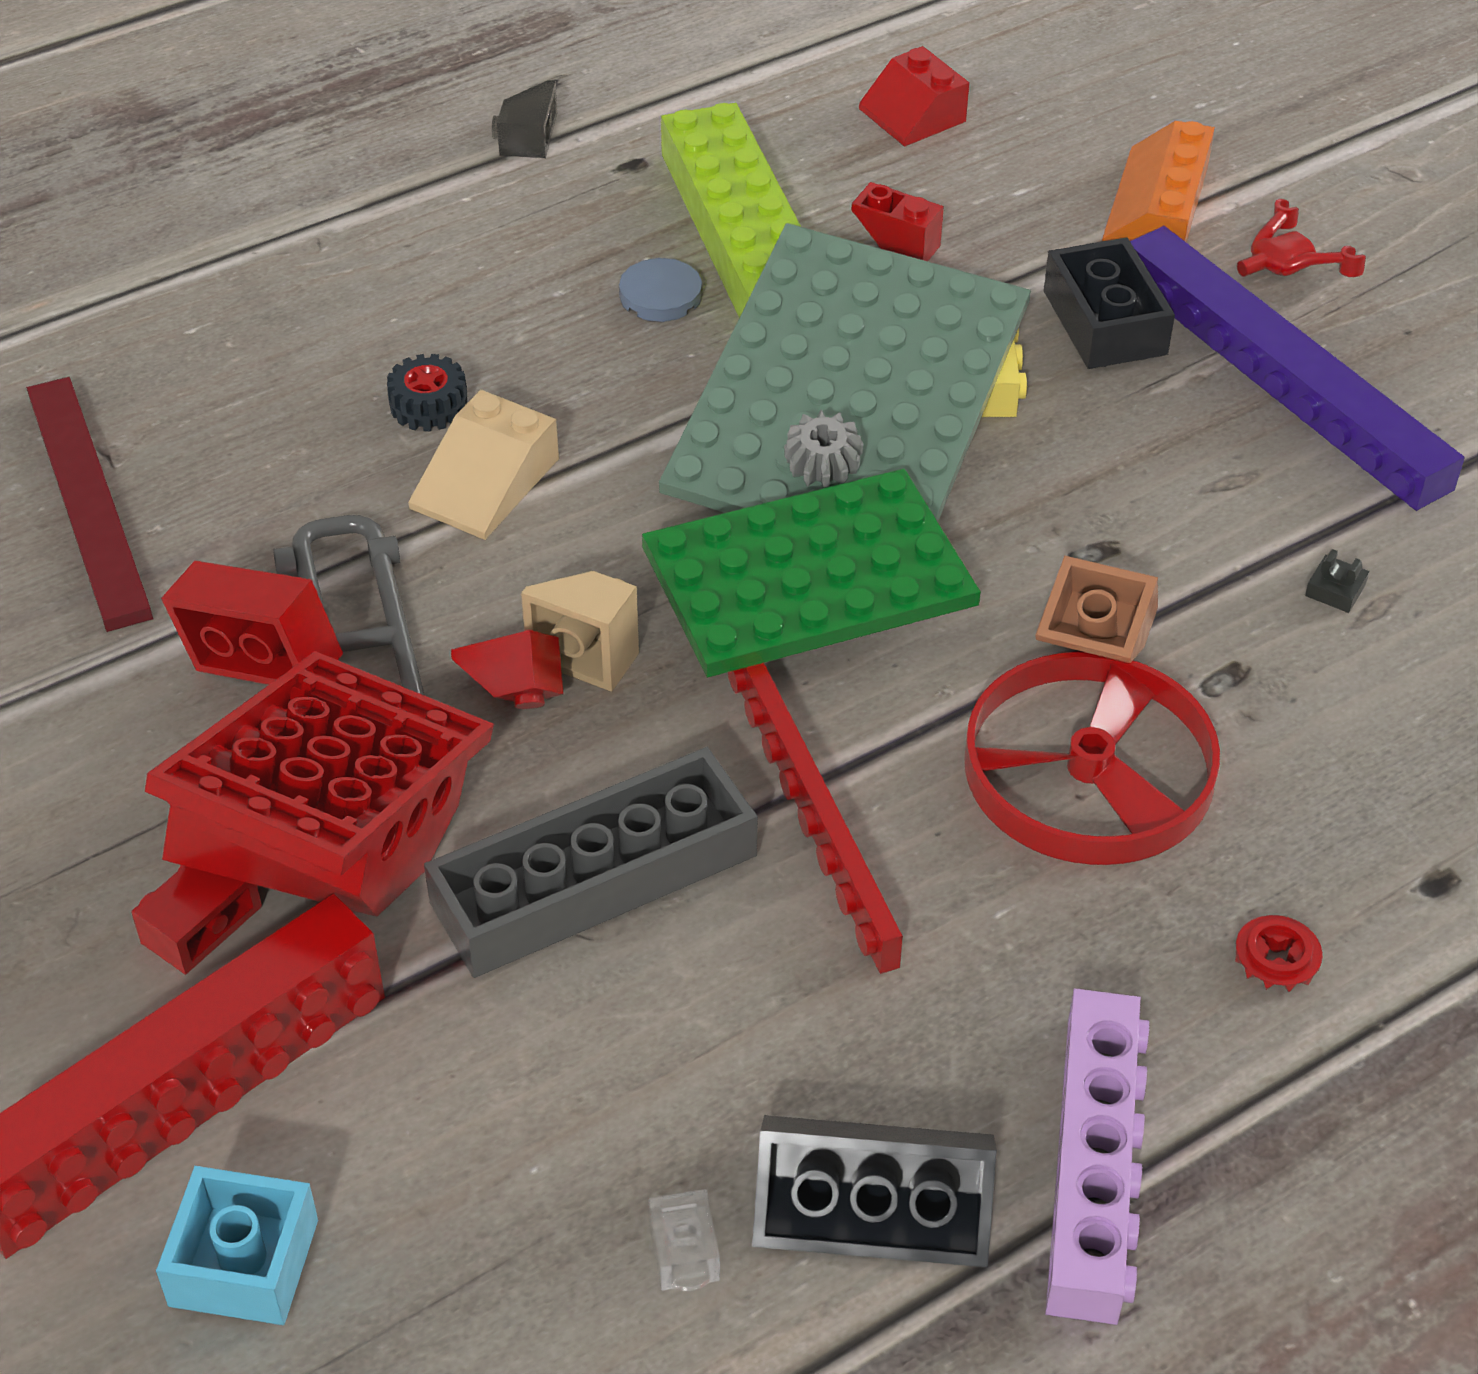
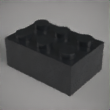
M1127 237L1048 251L1043 291L1087 369L1168 355L1175 314Z

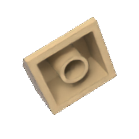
M595 571L526 586L521 593L524 631L533 630L559 637L562 674L612 692L639 655L637 586Z

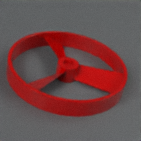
M1067 652L1042 656L1017 665L1002 674L985 689L977 700L969 719L964 761L968 785L979 807L1000 830L1012 839L1034 851L1056 859L1089 865H1114L1140 861L1156 856L1174 847L1195 830L1206 815L1213 798L1220 767V747L1215 728L1201 704L1190 692L1166 674L1134 660L1131 663L1087 652ZM1088 680L1105 683L1090 727L1081 728L1073 734L1069 753L975 747L976 736L988 716L998 706L1020 692L1058 681ZM1151 699L1166 707L1187 726L1197 740L1206 762V786L1200 796L1185 811L1115 755L1116 744ZM1068 760L1067 769L1070 775L1083 783L1095 784L1131 834L1091 836L1067 832L1045 825L1020 812L1008 803L991 785L983 771Z

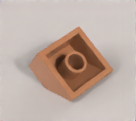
M1064 555L1036 632V640L1131 663L1145 647L1158 609V577Z

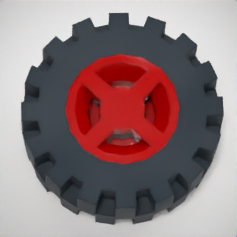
M424 354L416 355V360H412L410 357L404 359L402 366L396 364L392 368L393 373L389 372L387 376V392L393 418H397L400 425L404 426L408 423L409 429L415 431L418 427H423V431H431V427L437 426L438 430L446 428L447 422L451 424L455 415L468 403L465 373L457 362L452 363L451 358L445 356L441 360L439 359V354H431L430 358H425Z

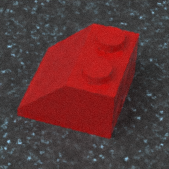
M924 46L913 48L906 53L893 57L860 101L859 110L905 147L966 122L970 82Z

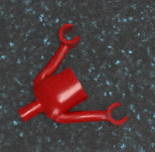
M1278 199L1275 202L1274 216L1259 231L1251 245L1252 256L1237 263V270L1242 277L1264 269L1279 276H1288L1312 265L1340 263L1339 272L1342 275L1358 277L1364 273L1366 256L1363 254L1355 255L1356 249L1347 245L1340 252L1316 253L1312 242L1297 231L1272 237L1278 229H1292L1298 223L1299 208H1289V202L1286 199Z

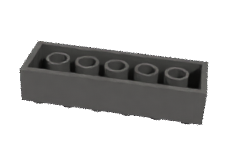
M705 747L424 863L429 903L472 977L476 978L756 857L758 816L710 749Z

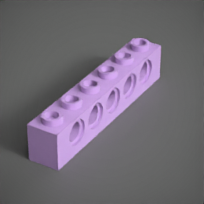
M1082 989L1073 990L1067 1027L1045 1315L1117 1325L1123 1302H1134L1137 1267L1127 1266L1126 1260L1127 1249L1136 1250L1140 1220L1139 1214L1129 1213L1130 1198H1139L1142 1178V1164L1132 1162V1148L1141 1149L1145 1121L1144 1114L1134 1113L1135 1100H1144L1147 1079V1067L1137 1066L1138 1053L1146 1054L1149 1036V1020L1139 1019L1141 997ZM1102 1054H1108V1055H1111V1056H1113V1057L1104 1056V1055H1102ZM1096 1100L1107 1101L1110 1104H1102ZM1092 1148H1100L1106 1150L1109 1153H1099L1094 1151ZM1087 1198H1099L1107 1204H1096ZM1084 1249H1095L1105 1256H1091Z

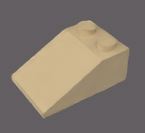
M480 390L455 415L408 502L409 509L486 540L559 460L556 419Z

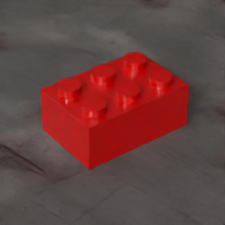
M194 560L161 597L195 670L199 672L269 685L315 651L339 660L343 655V651L312 579Z

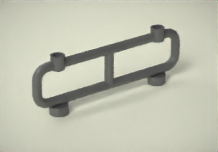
M344 515L308 522L298 529L293 537L292 546L273 549L276 573L312 579L323 605L310 546L311 543L322 537L349 533L365 536L387 626L335 634L343 652L392 645L402 687L425 696L392 564L400 563L396 536L385 537L380 525L368 517Z

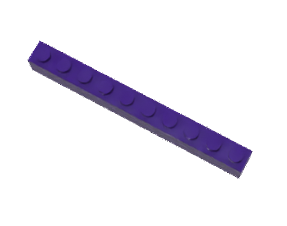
M1162 226L1130 241L1173 310L1177 321L1415 511L1455 491L1465 457L1167 227Z

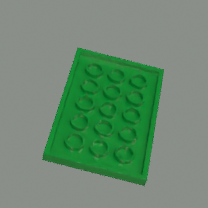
M905 468L642 534V548L707 678L979 606L981 591Z

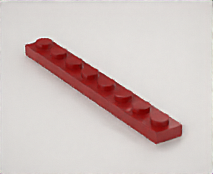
M764 663L728 672L733 691L735 693L741 692L745 699L744 707L750 726L752 728L759 727L761 731L762 746L770 764L776 762L780 770V784L786 799H794L797 804L798 820L803 834L807 838L812 836L817 845L816 854L821 871L825 876L832 875L836 884V898L842 913L845 916L851 914L856 924L855 934L862 954L864 956L871 955L880 974L900 968L903 936Z

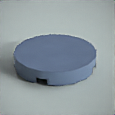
M654 258L643 260L630 266L621 275L619 297L627 311L631 308L637 312V317L644 320L657 322L678 320L687 315L688 309L693 306L696 309L700 304L702 280L694 268L676 259Z

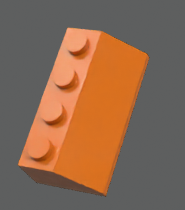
M1175 120L1131 147L1102 241L1126 237L1131 241L1165 226L1187 243L1209 164L1215 127L1205 126L1195 121L1182 122Z

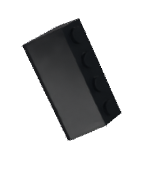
M764 1115L760 1130L752 1247L988 1268L997 1154L994 1135Z

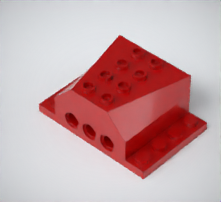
M315 651L147 773L145 792L165 800L170 805L162 860L319 902L334 893L350 910L378 917L425 872L424 863L432 860L459 806L467 763L491 741L494 724Z

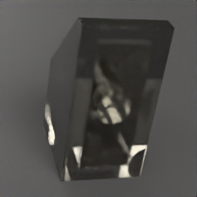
M547 80L503 100L499 116H493L491 129L492 138L498 139L499 156L546 159L558 114L556 81Z

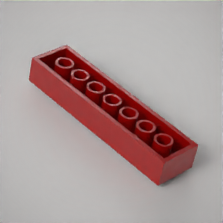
M333 893L0 1113V1253L4 1258L7 1259L20 1249L28 1248L37 1243L46 1231L72 1213L85 1210L94 1202L97 1196L114 1184L137 1174L146 1162L171 1145H176L186 1140L193 1133L194 1129L217 1113L234 1107L243 1095L265 1080H270L280 1075L287 1068L288 1064L310 1049L325 1044L336 1031L356 1017H362L370 1013L378 1002L385 998L374 933Z

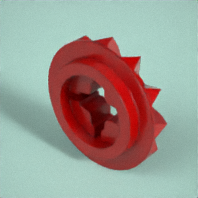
M1266 915L1249 921L1239 931L1235 943V962L1245 967L1247 979L1257 977L1262 980L1266 990L1274 984L1283 985L1288 992L1297 984L1309 985L1313 976L1320 970L1323 959L1322 947L1316 935L1301 922L1280 915ZM1269 949L1275 953L1289 949L1286 961L1280 957L1274 960H1267Z

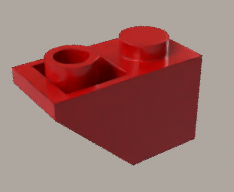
M872 182L852 202V212L881 249L928 262L941 246L944 209L942 205L927 201L922 197H915L891 189L886 185Z

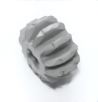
M821 409L817 418L813 419L803 414L799 425H790V430L787 433V444L784 445V456L787 459V463H790V471L793 477L804 476L807 487L815 481H819L824 488H827L832 480L843 484L848 479V474H857V469L860 466V455L863 454V441L861 436L857 435L855 422L843 423L840 412L832 418L826 417Z

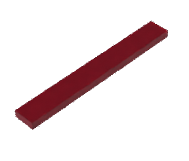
M70 376L26 387L106 632L153 620L145 590Z

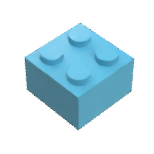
M194 1166L156 1269L168 1307L285 1325L318 1223L310 1183Z

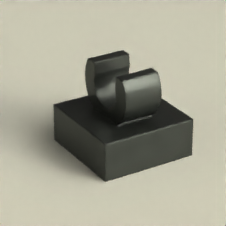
M1332 549L1328 555L1325 554L1308 582L1305 596L1349 613L1363 591L1370 571L1362 569V561L1355 558L1352 564L1336 559L1338 551Z

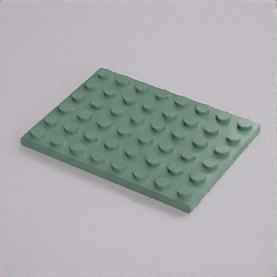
M786 223L659 480V493L727 513L823 489L824 486L819 481H815L807 487L804 476L793 477L790 471V463H787V459L784 456V445L787 444V433L790 430V425H799L803 414L815 419L822 409L826 417L832 418L840 412L843 423L855 422L857 435L861 436L863 441V454L860 455V466L857 469V474H848V479H846L845 483L905 468L938 522L1027 309L1031 290ZM832 480L830 481V485L828 487L839 485L841 483Z

